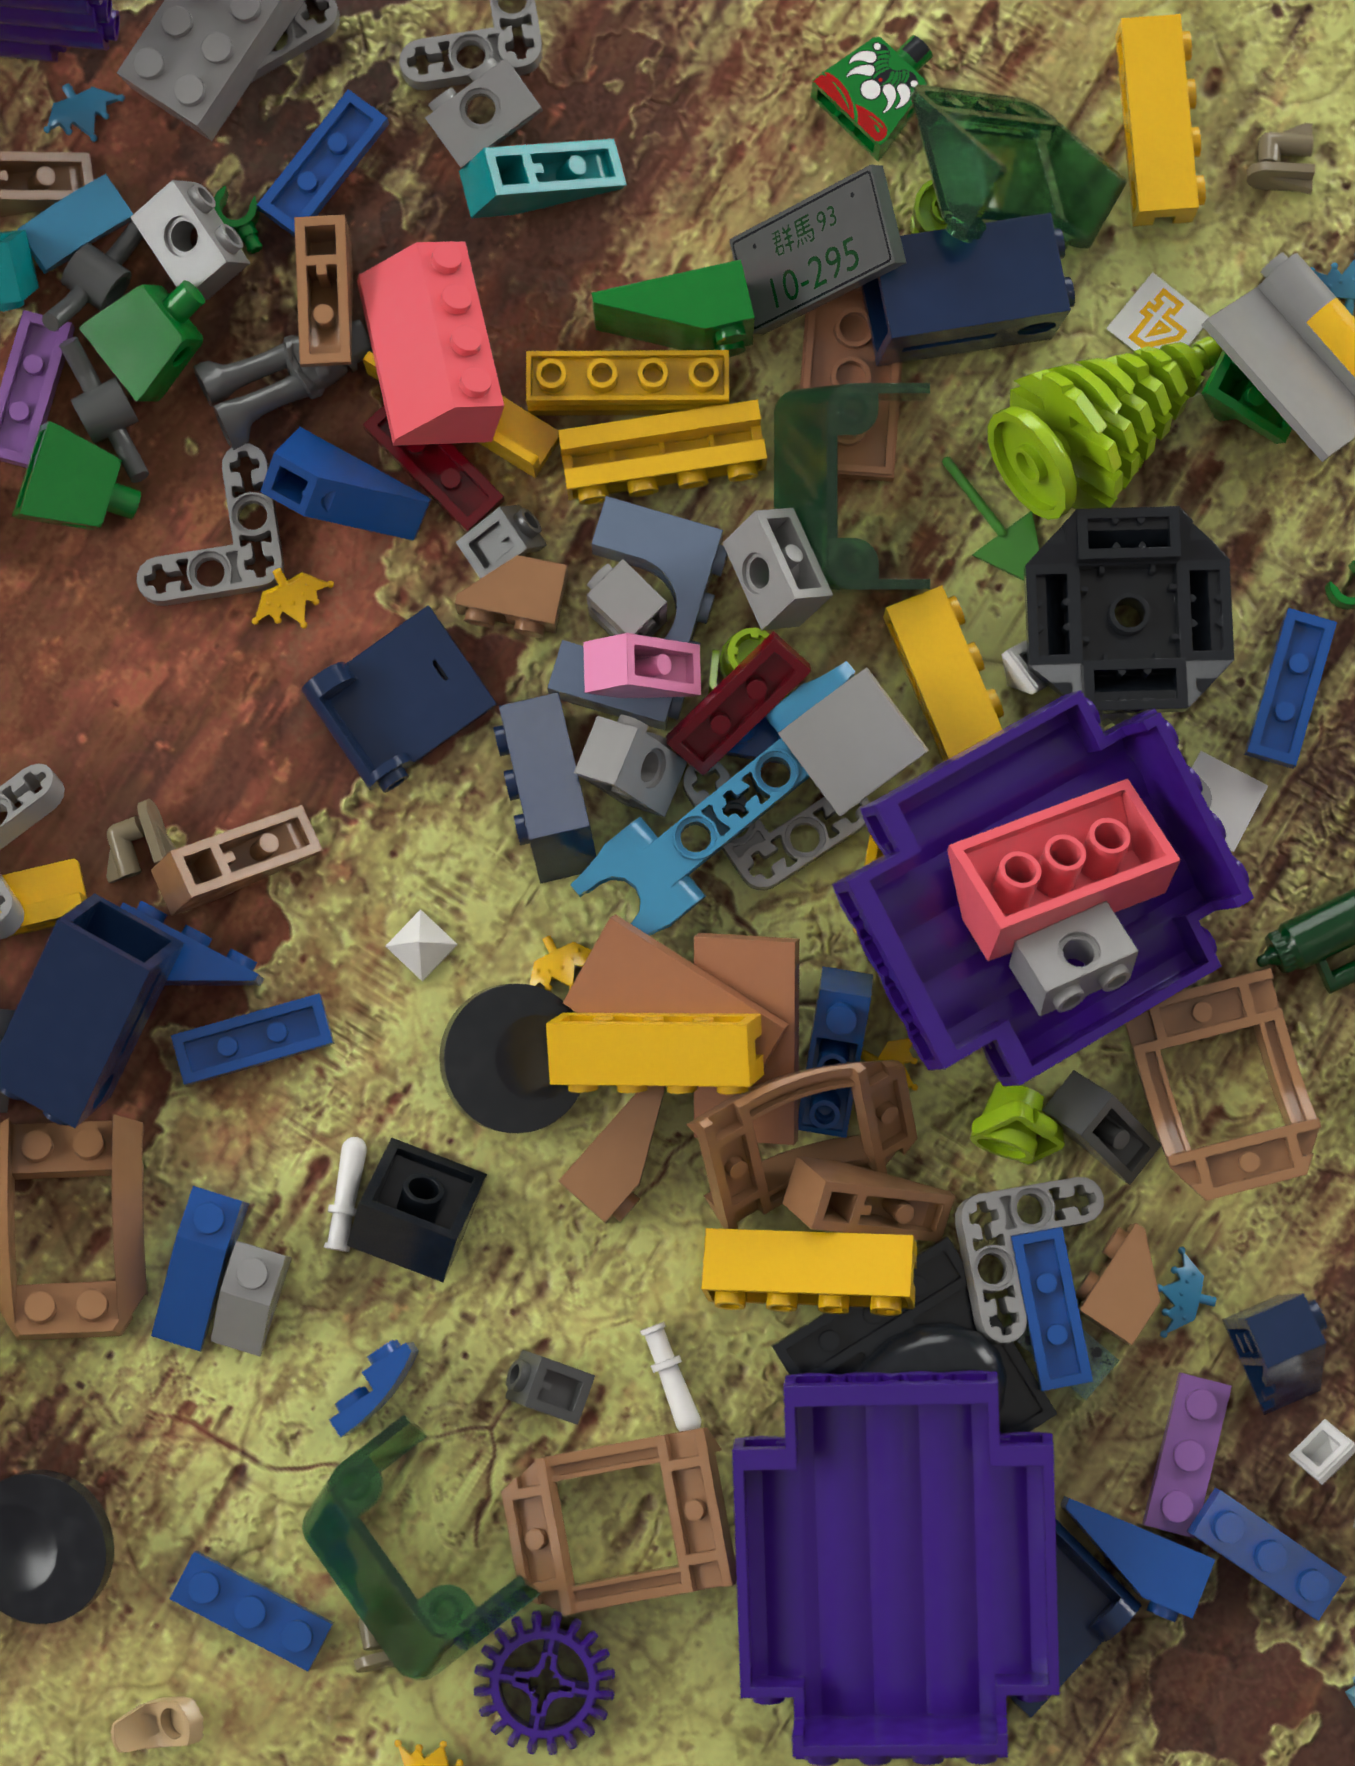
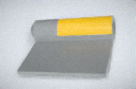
M1282 252L1261 270L1260 273L1265 279L1258 287L1206 319L1202 327L1321 462H1324L1355 439V317L1298 253L1288 258Z

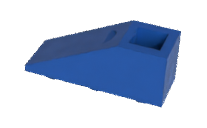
M299 427L274 452L260 490L262 494L302 516L408 540H414L417 537L431 498L302 427Z
M140 901L136 909L124 902L122 903L120 908L184 942L165 985L261 986L264 978L253 971L257 965L256 961L231 948L226 956L208 947L212 938L186 924L182 932L165 925L164 921L168 915L143 901Z
M822 967L805 1070L833 1064L860 1062L872 997L873 974ZM851 1087L824 1091L801 1098L798 1111V1130L846 1138L853 1103Z

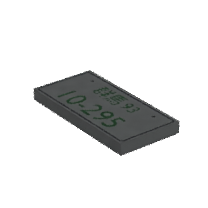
M871 164L729 239L734 261L741 259L755 316L754 334L764 335L907 263L883 165Z

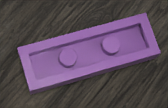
M23 310L0 385V461L27 468L40 425L47 422L66 359L59 345L65 340L72 338L75 327L71 322H67L58 330L50 331L42 322L43 315Z
M1178 1373L1143 1525L1196 1538L1188 1533L1187 1530L1204 1505L1232 1388L1231 1385L1185 1373Z

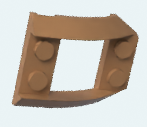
M1271 968L1179 991L1125 1023L1145 1098L1168 1166L1205 1201L1307 1175L1314 1154L1312 1151L1321 1124L1319 1117L1317 1118L1295 1057L1283 1011L1279 1007ZM1253 1026L1264 1067L1285 1125L1191 1149L1176 1107L1160 1050Z
M897 1060L833 1064L782 1075L748 1088L747 1092L729 1098L686 1124L698 1136L711 1190L704 1197L724 1229H738L737 1222L758 1209L765 1215L782 1205L797 1156L842 1161L887 1174L886 1165L899 1150L905 1155L918 1139L905 1068ZM851 1087L861 1135L833 1138L808 1144L761 1161L752 1123L753 1120L800 1098L824 1091Z
M113 1114L112 1120L83 1121L76 1128L56 1123L12 1124L9 1118L0 1123V1313L18 1341L122 1336L133 1319L132 1314L144 1295H148L144 1245L143 1122ZM112 1176V1230L115 1281L17 1285L15 1180Z
M708 1428L681 1431L534 1459L535 1462L521 1476L516 1477L501 1491L520 1597L538 1605H547L562 1612V1616L636 1601L735 1585L737 1581L736 1555H734L715 1454V1452L722 1449ZM660 1463L678 1565L575 1584L557 1481Z

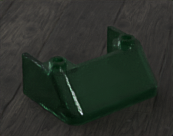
M848 383L795 389L781 396L775 406L773 415L774 509L794 508L832 593H907L930 590V579H879V560L874 548L862 539L838 538L837 436H854L868 431L877 419L879 401H925L930 394V383Z
M403 1415L335 1468L306 1512L302 1530L309 1546L395 1668L402 1675L410 1679L424 1681L433 1678L541 1593L533 1583L519 1575L479 1607H477L467 1592L455 1585L449 1584L433 1588L419 1600L416 1598L360 1519L361 1515L379 1501L383 1493L384 1481L381 1472L427 1437L422 1428Z

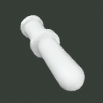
M359 1137L348 1138L341 1148L334 1205L328 1206V1212L332 1213L328 1241L324 1244L326 1249L343 1252L350 1251L347 1242L352 1219L357 1211L355 1203L367 1154V1146Z
M661 1322L641 1330V1335L645 1336L655 1364L651 1365L653 1373L657 1371L659 1373L677 1429L681 1432L700 1428V1415L678 1366V1363L682 1362L680 1355L674 1356L664 1330V1327H666L665 1323Z

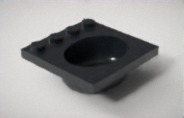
M947 1236L917 1254V1268H914L913 1279L915 1286L914 1309H902L901 1314L896 1316L873 1314L870 1312V1307H849V1312L845 1314L823 1312L771 1345L789 1375L860 1372L892 1374L914 1371L946 1373L969 1370L998 1372L999 1434L1030 1432L1057 1415L1044 1391H1040L1038 1381L1013 1341L1003 1345H993L981 1333L977 1332L962 1258ZM997 1315L990 1317L991 1327H1000L1002 1335H1005L1004 1326Z

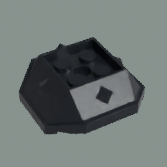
M1180 506L1076 509L1024 567L1028 670L1060 696L1082 690L1085 698L1093 702L1099 714L1139 713L1154 708L1157 713L1186 712L1234 661L1230 559L1207 535L1193 524L1194 521ZM1122 605L1133 607L1140 616V624L1135 627L1121 625L1115 617V608Z

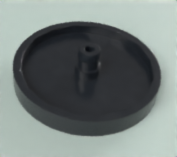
M528 984L496 985L486 988L467 999L448 1022L440 1046L439 1062L442 1080L449 1097L456 1107L476 1124L505 1133L536 1131L547 1127L561 1118L573 1106L580 1093L569 1092L568 1085H550L546 1023L561 1013H574L573 1010L564 1005L563 1000L555 994Z
M44 1469L28 1470L0 1481V1611L16 1620L32 1624L56 1623L75 1615L89 1606L99 1596L111 1574L114 1561V1537L105 1510L97 1498L84 1485L60 1472Z

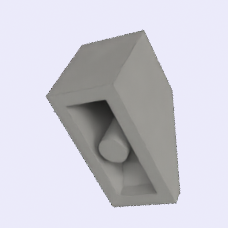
M235 1242L219 1293L211 1342L261 1356L292 1257L244 1242Z

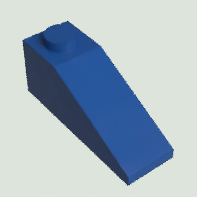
M196 1186L192 1187L176 1235L151 1334L152 1337L200 1352L202 1351L235 1242L238 1240L250 1203Z
M1063 1497L1060 1506L1134 1592L1149 1600L1147 1611L1172 1622H1176L1179 1613L1193 1619L1216 1559L1069 1497Z

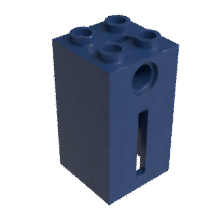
M1051 213L902 235L900 238L907 263L862 285L877 367L897 362L904 363L1050 340L1071 311L1070 307L1075 305L1073 282L1070 277H1064L1061 259L1065 257L1063 233L1060 228L1054 229Z
M95 893L59 918L0 1043V1091L9 1098L25 1100L41 1109L45 1117L56 1124L69 1125L73 1128L79 1126L111 1098L184 942Z

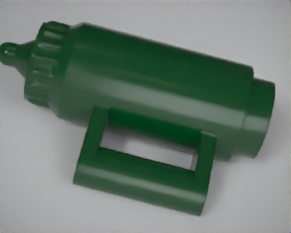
M1355 888L1281 923L1277 930L1265 937L1267 949L1264 954L1257 957V965L1260 967L1276 965L1282 973H1290L1296 969L1304 970L1315 964L1321 980L1330 994L1354 983L1355 960L1331 971L1326 959L1355 945Z

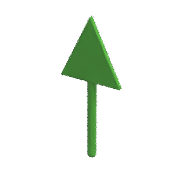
M944 457L942 464L998 535L972 554V556L1024 581L1025 565L1040 550L1033 513L1030 511L1006 529L950 457Z

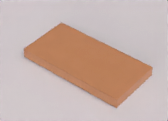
M862 286L805 314L793 474L888 482H893L902 362L877 367Z
M616 914L609 918L563 1001L564 1005L577 1013L761 1014L762 1035L755 1039L756 1055H763L764 1068L789 1026L782 1019ZM698 1086L700 1092L719 1104L737 1095L717 1093V1087Z
M711 933L696 934L694 936V964L789 1024L764 1068V1076L755 1085L799 1071V939ZM697 1090L694 1092V1119L716 1107L719 1103ZM798 1100L780 1106L752 1121L757 1143L795 1145L798 1141Z

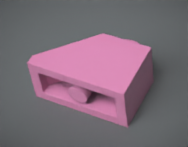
M631 633L583 642L585 693L616 698L694 697L701 695L699 644Z

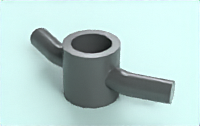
M132 220L106 253L87 243L73 255L61 278L62 285L71 291L42 316V322L48 330H58L78 314L87 303L102 311L123 296L131 281L132 274L131 271L122 265L144 238Z
M77 337L65 340L59 347L84 392L72 398L71 402L94 444L108 438L118 458L122 460L121 463L132 483L143 481L148 477L149 471L126 430L127 427L139 422L122 387L116 377L104 383L100 381Z

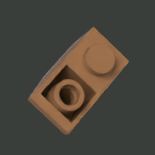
M516 555L459 592L455 600L457 613L465 615V622L480 627L492 628L496 621L515 625L514 632L525 636L542 638L544 631L556 633L568 580L567 565Z
M1137 1223L1130 1224L1126 1231L1120 1227L1114 1231L1102 1250V1253L1109 1258L1098 1274L1090 1270L1075 1292L1076 1298L1081 1300L1078 1304L1080 1315L1126 1345H1133L1161 1302L1145 1228Z

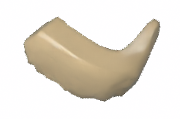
M168 1697L154 1699L138 1705L112 1724L111 1735L113 1745L119 1753L160 1747L188 1746L201 1741L204 1729L203 1716L196 1704V1700L193 1698Z

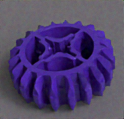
M534 1610L531 1615L532 1628L526 1629L523 1620L517 1615L511 1620L512 1627L516 1632V1635L512 1638L501 1627L497 1628L494 1632L496 1639L503 1645L500 1650L489 1644L483 1646L482 1654L494 1662L492 1666L487 1664L476 1665L474 1673L481 1677L490 1678V1682L475 1686L474 1695L478 1697L491 1695L492 1701L484 1704L479 1709V1713L482 1717H486L496 1711L498 1712L500 1718L494 1722L490 1729L494 1735L500 1733L506 1725L513 1729L507 1741L508 1746L514 1748L518 1744L521 1734L530 1737L527 1745L528 1754L536 1753L539 1739H547V1751L549 1755H555L558 1751L557 1737L564 1736L567 1746L570 1749H574L578 1746V1741L573 1730L578 1727L584 1735L590 1738L595 1734V1728L587 1720V1717L591 1715L602 1721L607 1718L608 1712L595 1703L597 1699L605 1701L614 1699V1690L599 1687L600 1681L613 1679L615 1677V1670L613 1668L598 1669L597 1663L607 1659L610 1656L608 1648H601L594 1653L590 1651L588 1647L595 1643L598 1638V1633L595 1630L588 1632L582 1640L576 1636L581 1627V1619L575 1617L567 1631L559 1628L562 1621V1612L554 1611L551 1617V1626H543L541 1611ZM545 1639L541 1658L535 1665L531 1667L517 1666V1668L504 1666L506 1659L519 1646L529 1641ZM560 1642L573 1649L581 1658L587 1671L588 1682L566 1675L560 1669L558 1664ZM547 1656H551L549 1670L554 1672L552 1679L558 1677L560 1686L559 1688H550L548 1694L544 1697L542 1708H539L540 1694L535 1692L538 1685L532 1687L529 1678L539 1677L542 1669L545 1668ZM501 1682L512 1684V1687L522 1689L529 1695L531 1700L529 1721L518 1716L508 1705L503 1694ZM573 1696L586 1698L580 1709L570 1718L560 1723L545 1725L548 1707L555 1699L560 1697L573 1698Z

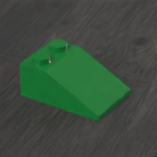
M741 259L591 293L595 329L598 331L678 350H729V357L739 355L745 352V346L753 345L755 316Z

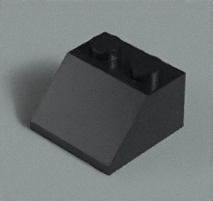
M391 1138L358 1204L347 1246L444 1282L461 1245L487 1174Z

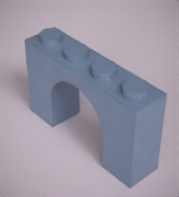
M606 496L591 543L592 554L617 562L624 559L629 565L644 569L663 581L671 592L676 606L674 623L664 639L701 645L700 642L693 641L697 623L707 624L712 610L715 595L707 593L712 574L722 576L728 556L724 546L721 545L723 530ZM565 640L561 642L547 688L548 694L559 692V697L562 701L616 717L626 715L648 726L664 731L666 730L669 718L679 719L685 697L616 698L585 693L584 646Z

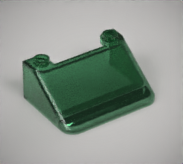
M927 85L915 86L911 94V101L941 217L947 223L945 229L949 234L963 242L971 243L974 239H980L987 228L982 219L1000 221L1051 213L1054 229L1060 228L1063 233L1065 250L1068 246L1086 249L1091 247L1126 186L1127 180L1050 113L1029 100L1020 97Z

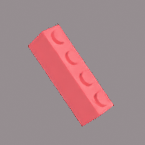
M416 242L359 274L357 284L393 446L492 442L504 408V402L466 242Z
M1128 778L950 844L947 850L962 920L988 962L1012 953L1016 940L1105 901L1108 902L1115 913L1166 893L1180 863L1179 856Z

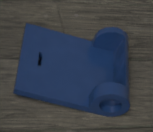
M429 605L349 662H338L325 668L312 677L301 689L369 790H375L380 787L384 793L396 788L409 777L406 772L408 768L498 705Z
M1055 1518L1059 1685L1061 1686L1102 1642H1106L1114 1637L1135 1616L1141 1607V1603ZM1008 1696L1029 1718L1047 1701L1024 1702L1018 1700L1017 1696Z

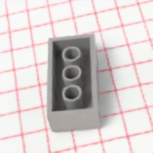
M164 0L117 71V74L134 91L212 141L257 74L256 70L265 57L271 53L305 0Z

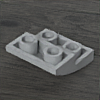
M868 668L856 674L778 733L839 817L929 751Z

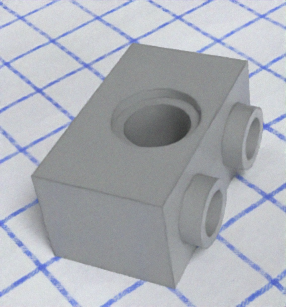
M493 57L486 60L469 74L473 81L459 93H456L453 87H451L428 105L433 112L426 116L425 119L461 168L483 148L495 147L543 111L507 58H504L498 64ZM481 96L490 98L495 104L493 118L485 124L472 122L467 114L469 103Z
M172 180L130 218L176 287L184 280L189 281L208 300L246 268L250 262L241 250L243 242L233 228L224 224L215 211L216 202L211 193L197 182ZM195 227L197 230L198 239L196 245L193 248L190 241V234L192 229Z
M794 508L754 511L723 542V546L761 631L800 627L833 596Z
M624 559L614 568L609 564L603 566L587 584L591 589L586 595L588 613L610 636L631 633L652 637L667 622V601Z
M620 715L618 721L597 716L574 773L626 806L665 817L687 761L671 750V747L666 743V738L646 732L648 729L647 724L626 715Z
M1105 901L1016 940L1009 967L1039 1016H1042L1056 1009L1058 1012L1068 1011L1080 1004L1085 996L1100 989L1109 992L1121 987L1131 977L1138 950L1108 902ZM1077 959L1086 966L1076 967L1069 964L1066 960Z

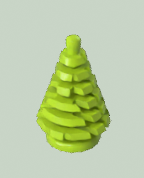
M1207 336L1192 344L1191 347L1182 342L1163 345L1160 349L1147 346L1135 350L1133 354L1125 353L1106 359L1093 358L1075 361L1082 366L1073 363L1062 365L1014 380L1020 386L1010 389V407L1001 409L993 414L987 425L990 451L1004 482L1024 506L1035 515L1047 520L1058 519L1067 514L1071 508L1075 510L1111 508L1118 499V494L1127 487L1133 476L1142 467L1144 460H1147L1154 452L1156 438L1162 440L1168 434L1172 419L1176 420L1181 415L1188 399L1194 397L1205 381V377L1201 375L1202 372L1215 366L1222 348L1212 337Z

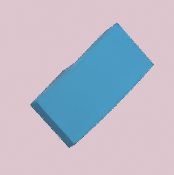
M104 174L53 204L18 228V230L26 229L32 257L45 274L69 261L83 245L91 244L130 223V217L133 213L107 174Z

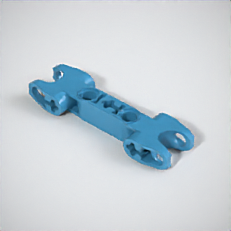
M845 661L830 672L799 686L778 703L765 718L779 733L854 676L855 670ZM780 738L659 837H657L642 817L637 818L604 844L595 859L570 885L578 896L581 897L610 880L625 881L636 889L640 898L639 913L630 924L649 936L669 928L706 897L689 875L810 776ZM771 761L783 763L789 771L790 778L788 782L781 787L768 786L763 781L760 772L766 763ZM750 777L756 791L768 800L760 803L756 794L745 804V817L740 818L736 813L727 817L723 813L727 805L725 797L731 795L735 800L741 798L749 791L750 787L743 781ZM698 825L708 831L710 844L703 851L692 852L683 846L681 834L689 826Z

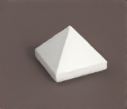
M1027 640L1001 654L1007 686L1031 695L1048 686L1028 670Z
M420 909L385 947L423 982L458 944Z
M1324 1419L1289 1456L1320 1484H1324L1355 1453V1443Z

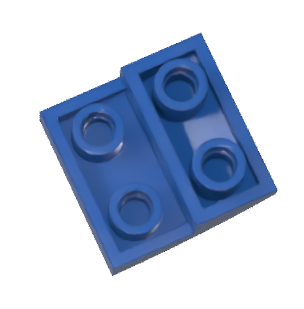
M391 1340L367 1356L372 1365L362 1371V1374L373 1390L369 1392L365 1386L359 1387L334 1404L339 1413L330 1418L329 1421L340 1437L350 1435L365 1424L393 1396L410 1371L419 1352L413 1342H406L400 1345L398 1340Z

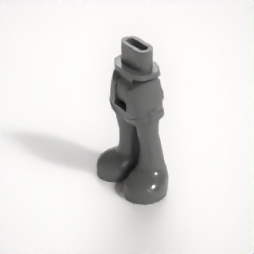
M358 319L352 322V364L301 367L299 335L294 336L291 334L284 337L282 344L261 354L224 365L212 361H204L194 365L193 370L211 407L214 406L217 421L230 448L232 447L235 450L249 443L253 422L263 415L307 397L312 400L321 397L325 389L334 385L349 372L348 368L352 373L357 371V363L363 361L368 351L372 352L370 339L361 321ZM287 369L290 375L267 387L225 401L236 390L278 371Z

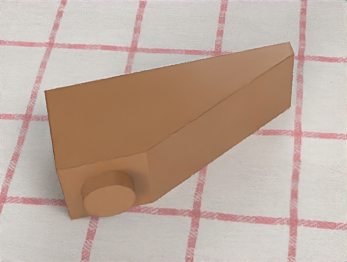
M0 151V217L44 211L69 194L92 182L94 179L90 153Z
M345 215L294 217L300 366L352 364L353 271L351 232Z
M303 805L171 850L151 869V872L171 916L218 900L322 852L323 849Z
M648 1086L647 1091L635 1093L559 1180L562 1186L605 1224L612 1216L621 1222L640 1200L634 1194V1191L641 1183L666 1086Z
M797 1156L782 1204L810 1229L843 1233L913 1235L915 1240L937 1242L943 1237L956 1195L951 1191L842 1161Z

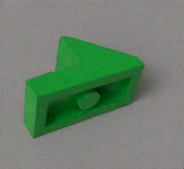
M1222 350L1201 393L1214 418L1220 422L1237 419L1275 444L1286 443L1292 431L1291 426Z

